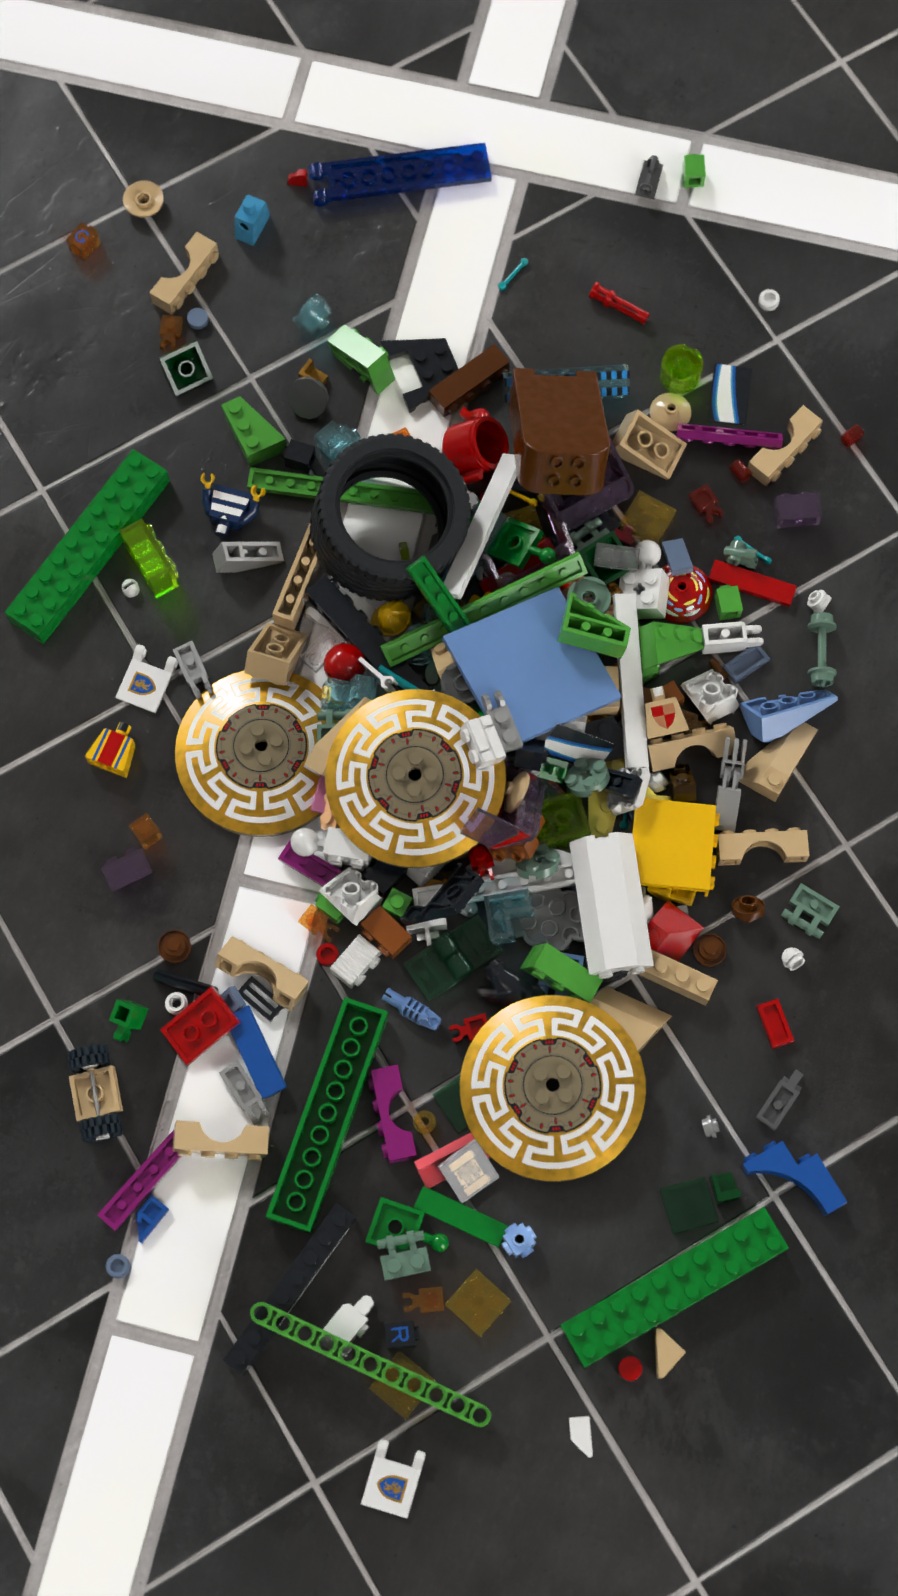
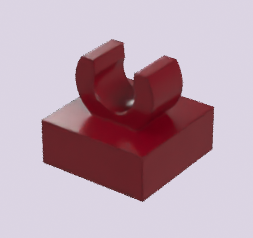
M626 524L623 531L616 528L614 532L622 545L631 551L635 540L632 536L634 528Z

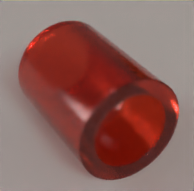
M855 424L843 433L840 439L846 447H851L864 436V432L859 425Z
M737 459L729 467L730 471L741 483L745 482L752 475L751 470L741 459Z

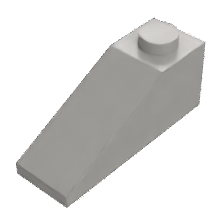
M221 542L212 553L216 573H237L284 562L280 542Z

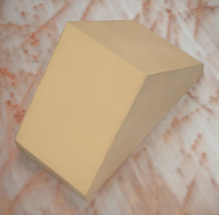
M656 1328L654 1330L657 1379H662L686 1352L661 1328Z

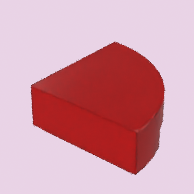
M298 169L296 173L288 175L287 185L307 187L308 177L306 169Z

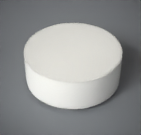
M771 289L762 291L758 300L759 306L765 311L775 310L779 305V294Z

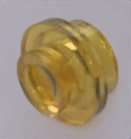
M426 1110L418 1112L413 1119L414 1128L421 1134L432 1132L436 1126V1118L433 1113ZM422 1118H427L429 1124L423 1126L420 1121Z

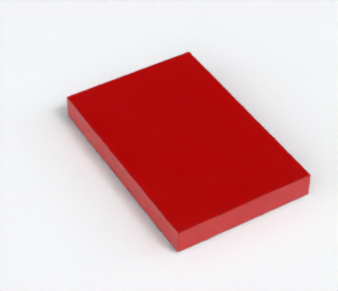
M211 986L162 1027L160 1031L184 1063L190 1065L241 1021L215 987Z

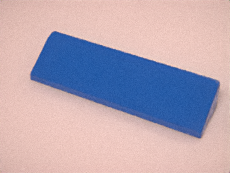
M248 1005L234 1012L241 1022L230 1032L262 1099L275 1096L285 1089L287 1085Z

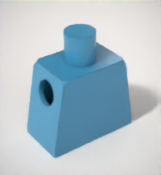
M251 195L245 197L234 218L235 239L254 246L270 217L265 201Z

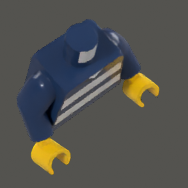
M205 473L201 475V482L205 486L202 487V503L205 514L210 517L211 523L217 525L215 530L217 536L226 538L229 529L240 531L242 526L247 525L257 517L261 503L260 497L266 494L265 488H262L260 494H257L256 489L258 485L252 486L251 493L216 484L211 487V483L215 480V475L211 473V481L208 482L205 480Z

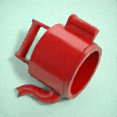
M463 407L459 414L466 421L452 425L446 430L443 436L442 450L447 459L454 463L453 466L457 467L465 484H470L482 480L483 473L496 469L502 454H509V441L503 426L496 419L490 417L486 409L478 408L469 412L466 407Z

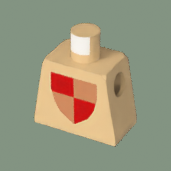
M663 686L651 688L650 692L653 702L644 704L647 739L689 730L677 698L671 697L666 699Z

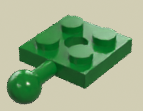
M510 517L506 519L487 552L490 557L521 570L524 569L531 555L539 557L540 561L545 565L553 564L557 557L556 552L552 548L540 549L536 547L544 534L541 529ZM519 539V543L515 547H511L512 543Z
M381 1197L365 1242L378 1247L377 1240L385 1239L388 1235L395 1237L407 1234L406 1232L411 1230L418 1232L425 1212ZM393 1221H398L402 1224V1230L398 1234H393L388 1229L389 1224ZM423 1232L425 1240H422V1242L430 1244L434 1251L443 1252L448 1248L449 1240L446 1235L442 1233L431 1235ZM409 1243L395 1246L396 1253L410 1250Z

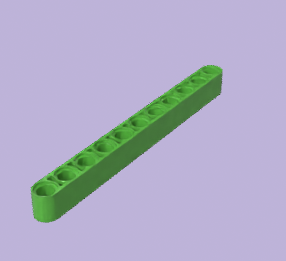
M258 1302L251 1308L250 1316L255 1323L474 1426L484 1427L491 1419L490 1410L486 1406L274 1306ZM258 1306L267 1308L268 1316L266 1319L258 1320L255 1318L254 1310ZM280 1316H286L290 1322L289 1327L283 1331L279 1330L276 1326V1320ZM303 1326H307L311 1330V1337L305 1341L298 1337V1330ZM323 1337H330L333 1341V1346L328 1351H324L320 1347V1340ZM346 1347L353 1348L355 1352L354 1358L350 1361H345L341 1355L342 1350ZM368 1357H373L376 1360V1367L372 1371L365 1370L363 1366L365 1359ZM391 1367L396 1368L398 1371V1377L394 1381H388L385 1377L387 1369ZM415 1377L419 1380L420 1386L418 1390L412 1392L408 1389L407 1383L409 1379ZM433 1388H439L442 1394L440 1400L436 1402L431 1401L429 1398V1393ZM455 1398H460L463 1401V1408L459 1412H454L451 1408V1402ZM481 1408L485 1412V1417L481 1422H476L473 1419V1413L476 1409Z

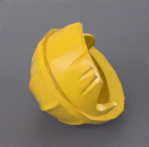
M388 601L374 611L371 617V625H376L383 633L382 636L400 635L408 631L412 626L410 609L402 601Z

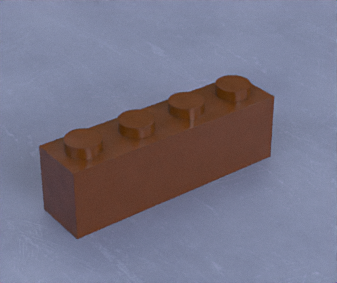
M493 344L429 390V401L444 418L449 414L452 415L464 403L473 401L481 391H487L495 381L504 379L509 373L510 361Z

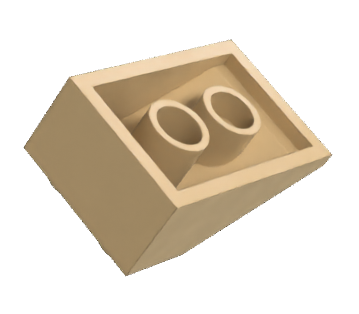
M637 409L626 414L609 450L623 460L668 480L687 443Z
M267 622L247 652L244 674L251 675L256 679L261 678L271 681L276 685L285 686L293 674L308 634Z

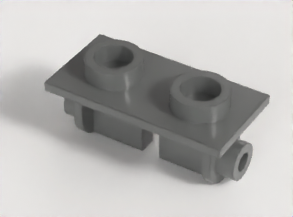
M651 155L648 161L644 160L635 195L655 199L664 166L658 160V156Z

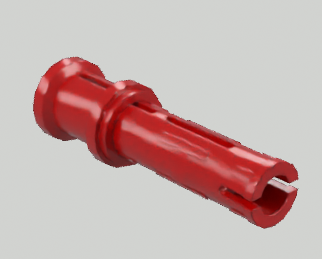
M597 281L589 293V299H596L603 303L606 308L611 306L643 325L646 323L650 315L649 312L620 298L614 290L610 291L600 285V282Z

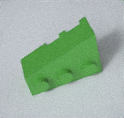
M344 324L327 339L332 354L348 369H356L361 374L360 379L364 383L368 380L373 385V391L377 395L396 379L388 360L387 351L381 346L377 347L368 337L364 338L356 329H351Z
M241 396L221 404L223 416L249 467L283 453L284 447L287 446L286 438Z
M570 592L565 604L557 642L621 659L628 645L631 628L611 615L601 613L594 608V605L583 602L576 597V594Z
M651 622L638 628L641 671L704 649L702 628L661 622Z
M548 943L533 946L520 968L524 972L550 985L557 992L588 1003L591 1002L603 981L597 975H589L588 969Z

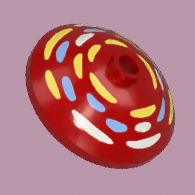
M668 565L662 567L670 578L664 620L676 624H686L701 618L709 609L713 595L711 583L705 573L693 566L692 573L672 576ZM683 585L685 589L681 590L678 586Z

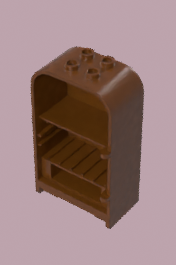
M514 368L508 413L519 484L528 491L540 494L593 495L600 492L604 485L610 439L597 372L576 371L575 376L535 375L534 369Z

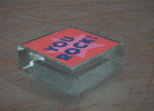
M543 779L539 784L553 800L563 801L567 797V794L554 781Z

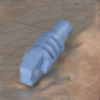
M391 988L386 990L385 993L389 994L391 998L383 995L382 1001L399 1009L400 1015L417 1025L434 1031L439 1028L442 1019L430 1010L429 1007L410 996L405 998Z

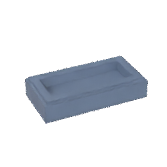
M683 538L662 542V549L672 576L692 573L693 565Z
M761 646L749 647L722 667L736 685L769 662L770 658Z

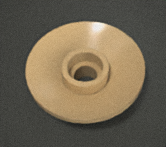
M138 181L131 184L123 195L125 209L136 217H149L156 214L164 202L162 190L158 185L150 181Z
M665 393L653 400L649 414L652 420L668 431L674 432L677 431L678 423L688 424L691 418V407L688 401L681 395ZM668 407H672L675 410L670 411L668 410Z
M522 771L512 782L508 781L506 783L505 812L512 813L522 802L529 786L530 775L528 772Z

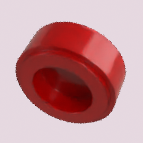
M325 943L317 949L316 957L322 966L331 967L339 958V952L333 944Z
M633 1356L623 1358L618 1365L619 1375L626 1381L638 1379L642 1373L641 1362Z

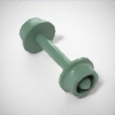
M827 612L812 614L810 623L807 625L809 631L818 633V667L811 668L807 672L811 685L816 687L833 685L834 677L837 675L836 669L827 667L826 633L832 632L837 628L833 615Z

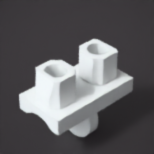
M439 918L406 926V931L409 934H416L417 941L426 940L427 946H431V939L439 938L438 931L447 930L446 918Z

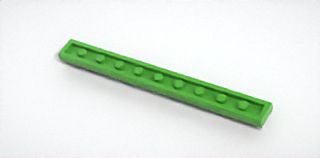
M250 467L247 489L251 490L252 486L258 485L256 491L261 492L262 488H265L266 493L315 499L323 477ZM359 482L349 488L340 498L342 503L434 515L426 498L418 490Z
M576 552L461 607V609L472 624L560 587L588 572L580 553ZM438 618L380 647L389 666L392 667L439 643H443L442 637L449 634V632Z

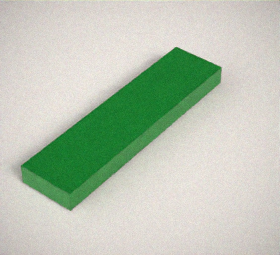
M421 556L405 569L449 633L471 624L425 556Z
M423 1186L414 1205L415 1209L423 1211L425 1214L497 1248L505 1234L504 1230L508 1228V1225Z

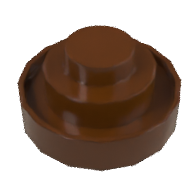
M745 895L733 900L731 911L736 918L750 923L764 915L765 904L760 898Z
M180 930L167 931L158 941L159 954L168 963H181L191 953V941L186 933Z
M703 934L694 943L693 956L697 963L702 966L715 967L726 956L725 942L716 934Z

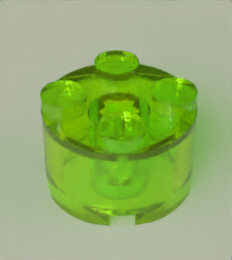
M677 344L667 349L661 361L659 376L661 383L670 393H688L699 385L704 364L700 352L695 348L687 347L685 344Z

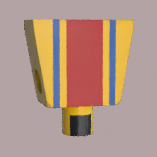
M119 722L116 731L107 728L103 729L85 755L88 764L127 778L135 750L134 740L128 737L132 727L124 722Z

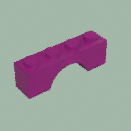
M398 1065L371 1070L372 1077H368L370 1091L375 1090L376 1099L372 1100L374 1112L380 1113L381 1122H377L379 1136L384 1135L386 1144L381 1145L384 1159L389 1158V1162L392 1164L417 1158L412 1132L398 1128L392 1122L389 1115L391 1102L403 1091Z

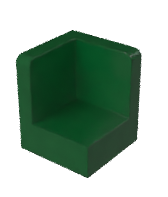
M731 1172L710 1175L709 1180L716 1205L741 1198L740 1190L736 1188Z

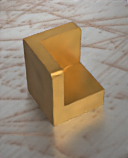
M310 358L298 373L299 378L309 376L321 381L323 385L329 380L328 375L314 368V361Z

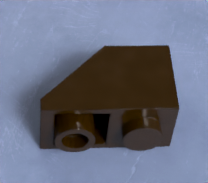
M677 763L674 768L667 769L672 801L697 803L696 783L689 764Z

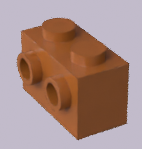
M380 905L360 924L363 930L361 932L363 937L369 942L373 940L378 945L377 949L385 958L389 956L393 960L412 942V936Z

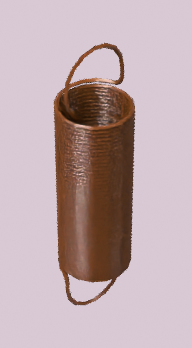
M716 658L708 662L715 672L723 676V682L729 677Z

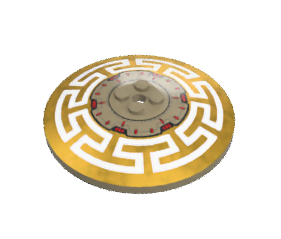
M241 671L212 684L214 692L210 694L206 690L202 692L201 698L196 699L186 712L178 730L175 746V763L178 777L192 805L216 826L229 832L249 837L284 835L305 827L322 814L311 811L321 774L304 764L317 743V724H326V720L318 721V712H326V709L340 711L332 698L318 685L295 673L292 674L284 686L273 684L271 681L261 678H253L251 675L244 674V671ZM259 742H266L268 744L267 749L264 751H258L255 747Z
M407 689L388 693L370 701L357 710L345 722L335 737L329 751L325 771V787L329 806L335 821L346 837L370 857L383 863L403 868H428L445 864L459 858L475 847L485 837L498 817L506 785L504 759L498 764L477 769L475 763L472 764L469 759L467 743L461 740L460 728L468 720L481 716L464 702L452 696L423 689ZM413 769L419 770L422 774L421 778L417 781H412L408 777L409 772Z
M543 995L531 997L511 1004L499 1011L474 1037L461 1069V1106L469 1130L475 1140L489 1157L505 1169L522 1177L537 1181L563 1182L575 1180L605 1167L625 1149L638 1128L645 1105L646 1079L644 1067L638 1050L629 1034L604 1010L591 1003L569 996ZM550 1079H555L560 1084L559 1089L555 1092H551L546 1088V1083Z

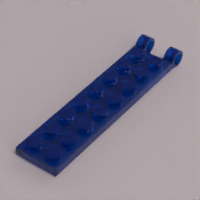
M486 142L324 163L315 162L308 166L310 179L321 180L328 176L330 189H316L312 192L315 206H325L329 202L492 181Z

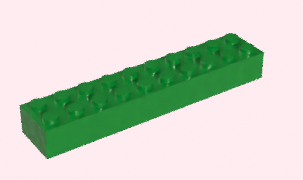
M132 449L4 612L8 621L44 644L168 485L170 479L167 470Z
M344 997L266 1214L268 1220L312 1235L389 1017L388 1011Z
M762 1207L562 1323L559 1327L584 1369L783 1253L789 1247L765 1207Z

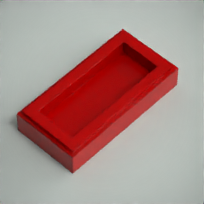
M779 999L756 1006L772 1049L794 1042Z

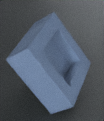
M235 985L228 987L221 994V997L233 1012L242 1009L246 1005Z

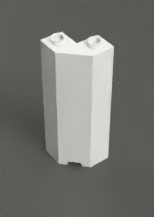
M613 832L608 833L607 837L595 838L594 835L569 842L589 975H599L600 979L613 977L612 973L621 970L631 971V974L644 973L646 968L654 965L633 834Z

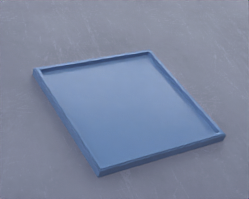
M559 587L442 637V641L484 716L486 712L481 696L487 694L490 698L492 709H495L498 706L494 698V692L500 690L523 743L553 730L557 724L565 725L610 705L622 697L596 652L557 642L566 599Z

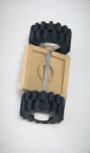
M106 1044L87 1045L67 1052L70 1072L80 1073L69 1076L76 1121L79 1122L82 1142H101L102 1140H110V1138H117V1136L124 1134L121 1116L114 1114L123 1111L116 1069L115 1066L111 1065L108 1046Z

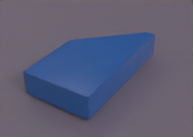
M150 1195L136 1212L138 1240L142 1244L170 1210L153 1195Z

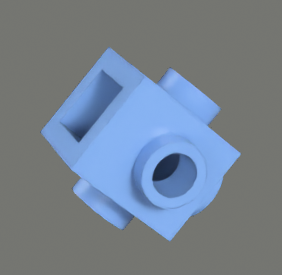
M514 1223L504 1230L506 1234L502 1238L504 1241L502 1246L509 1256L513 1254L515 1259L519 1256L523 1259L534 1251L532 1247L535 1246L536 1242L534 1239L536 1235L529 1225L525 1227L521 1223L517 1226ZM517 1235L523 1236V1243H516L515 1237Z

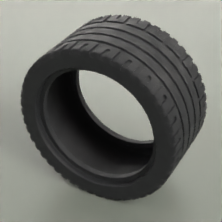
M388 433L387 435L378 434L377 436H368L367 439H360L359 442L352 443L350 447H346L342 453L336 456L325 472L310 517L313 549L316 552L317 559L321 561L320 564L323 569H326L327 574L332 576L337 583H340L341 587L349 589V592L356 593L357 596L388 602L392 600H406L411 598V596L419 595L421 591L405 569L421 556H425L441 579L467 536L471 519V503H469L470 496L467 493L468 489L466 484H464V479L460 476L457 467L453 466L454 463L448 460L444 453L439 452L440 450L432 447L430 443L422 442L423 440L419 438L415 439L409 435ZM385 477L405 482L418 490L426 498L434 512L438 531L436 545L423 555L409 560L394 561L374 556L356 544L348 534L341 517L340 498L353 485L371 478Z

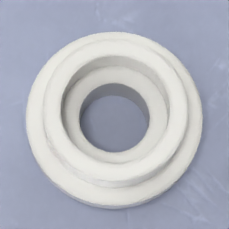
M180 992L171 993L165 1000L167 1011L173 1015H178L188 1006L186 996ZM175 1001H180L181 1005L178 1008L173 1007Z

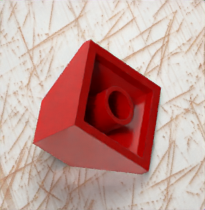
M669 900L647 925L651 949L677 962L681 960L704 929L701 924Z

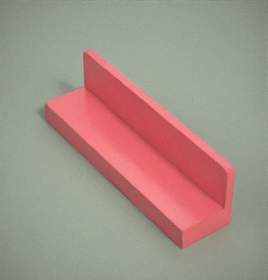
M472 1133L414 1162L425 1187L430 1189L445 1181L437 1165L475 1138Z

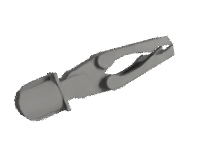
M730 737L725 738L720 770L722 786L718 785L715 803L716 813H719L720 817L718 827H714L715 831L730 830L735 833L741 797V789L738 788V784L743 779L748 740L743 739L740 761H737L739 739L734 738L731 760H729ZM725 763H731V766H726ZM735 764L741 765V768L735 767ZM731 779V780H732L731 787H728V786H729V780Z

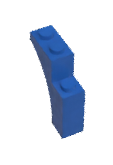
M774 1140L763 1147L764 1152L756 1155L754 1152L743 1159L745 1163L740 1168L745 1175L763 1173L787 1179L812 1198L824 1217L847 1203V1200L818 1154L812 1157L809 1153L797 1160L799 1162L797 1165L784 1142L781 1141L776 1144Z

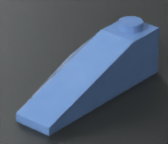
M823 689L800 692L798 697L786 696V694L778 695L779 699L766 701V697L756 698L739 703V708L751 735L761 742H771L773 739L784 736L838 701V696Z

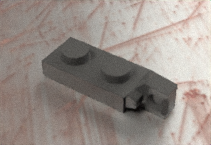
M795 1070L789 1079L784 1076L755 1119L772 1131H775L800 1094L801 1087L797 1084L804 1074Z

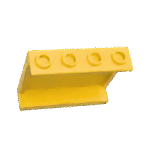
M645 798L643 805L634 809L632 834L642 886L704 892V897H708L709 890L714 889L715 877L711 876V868L715 869L716 855H712L713 847L717 848L718 834H714V827H718L720 814L716 813V805Z

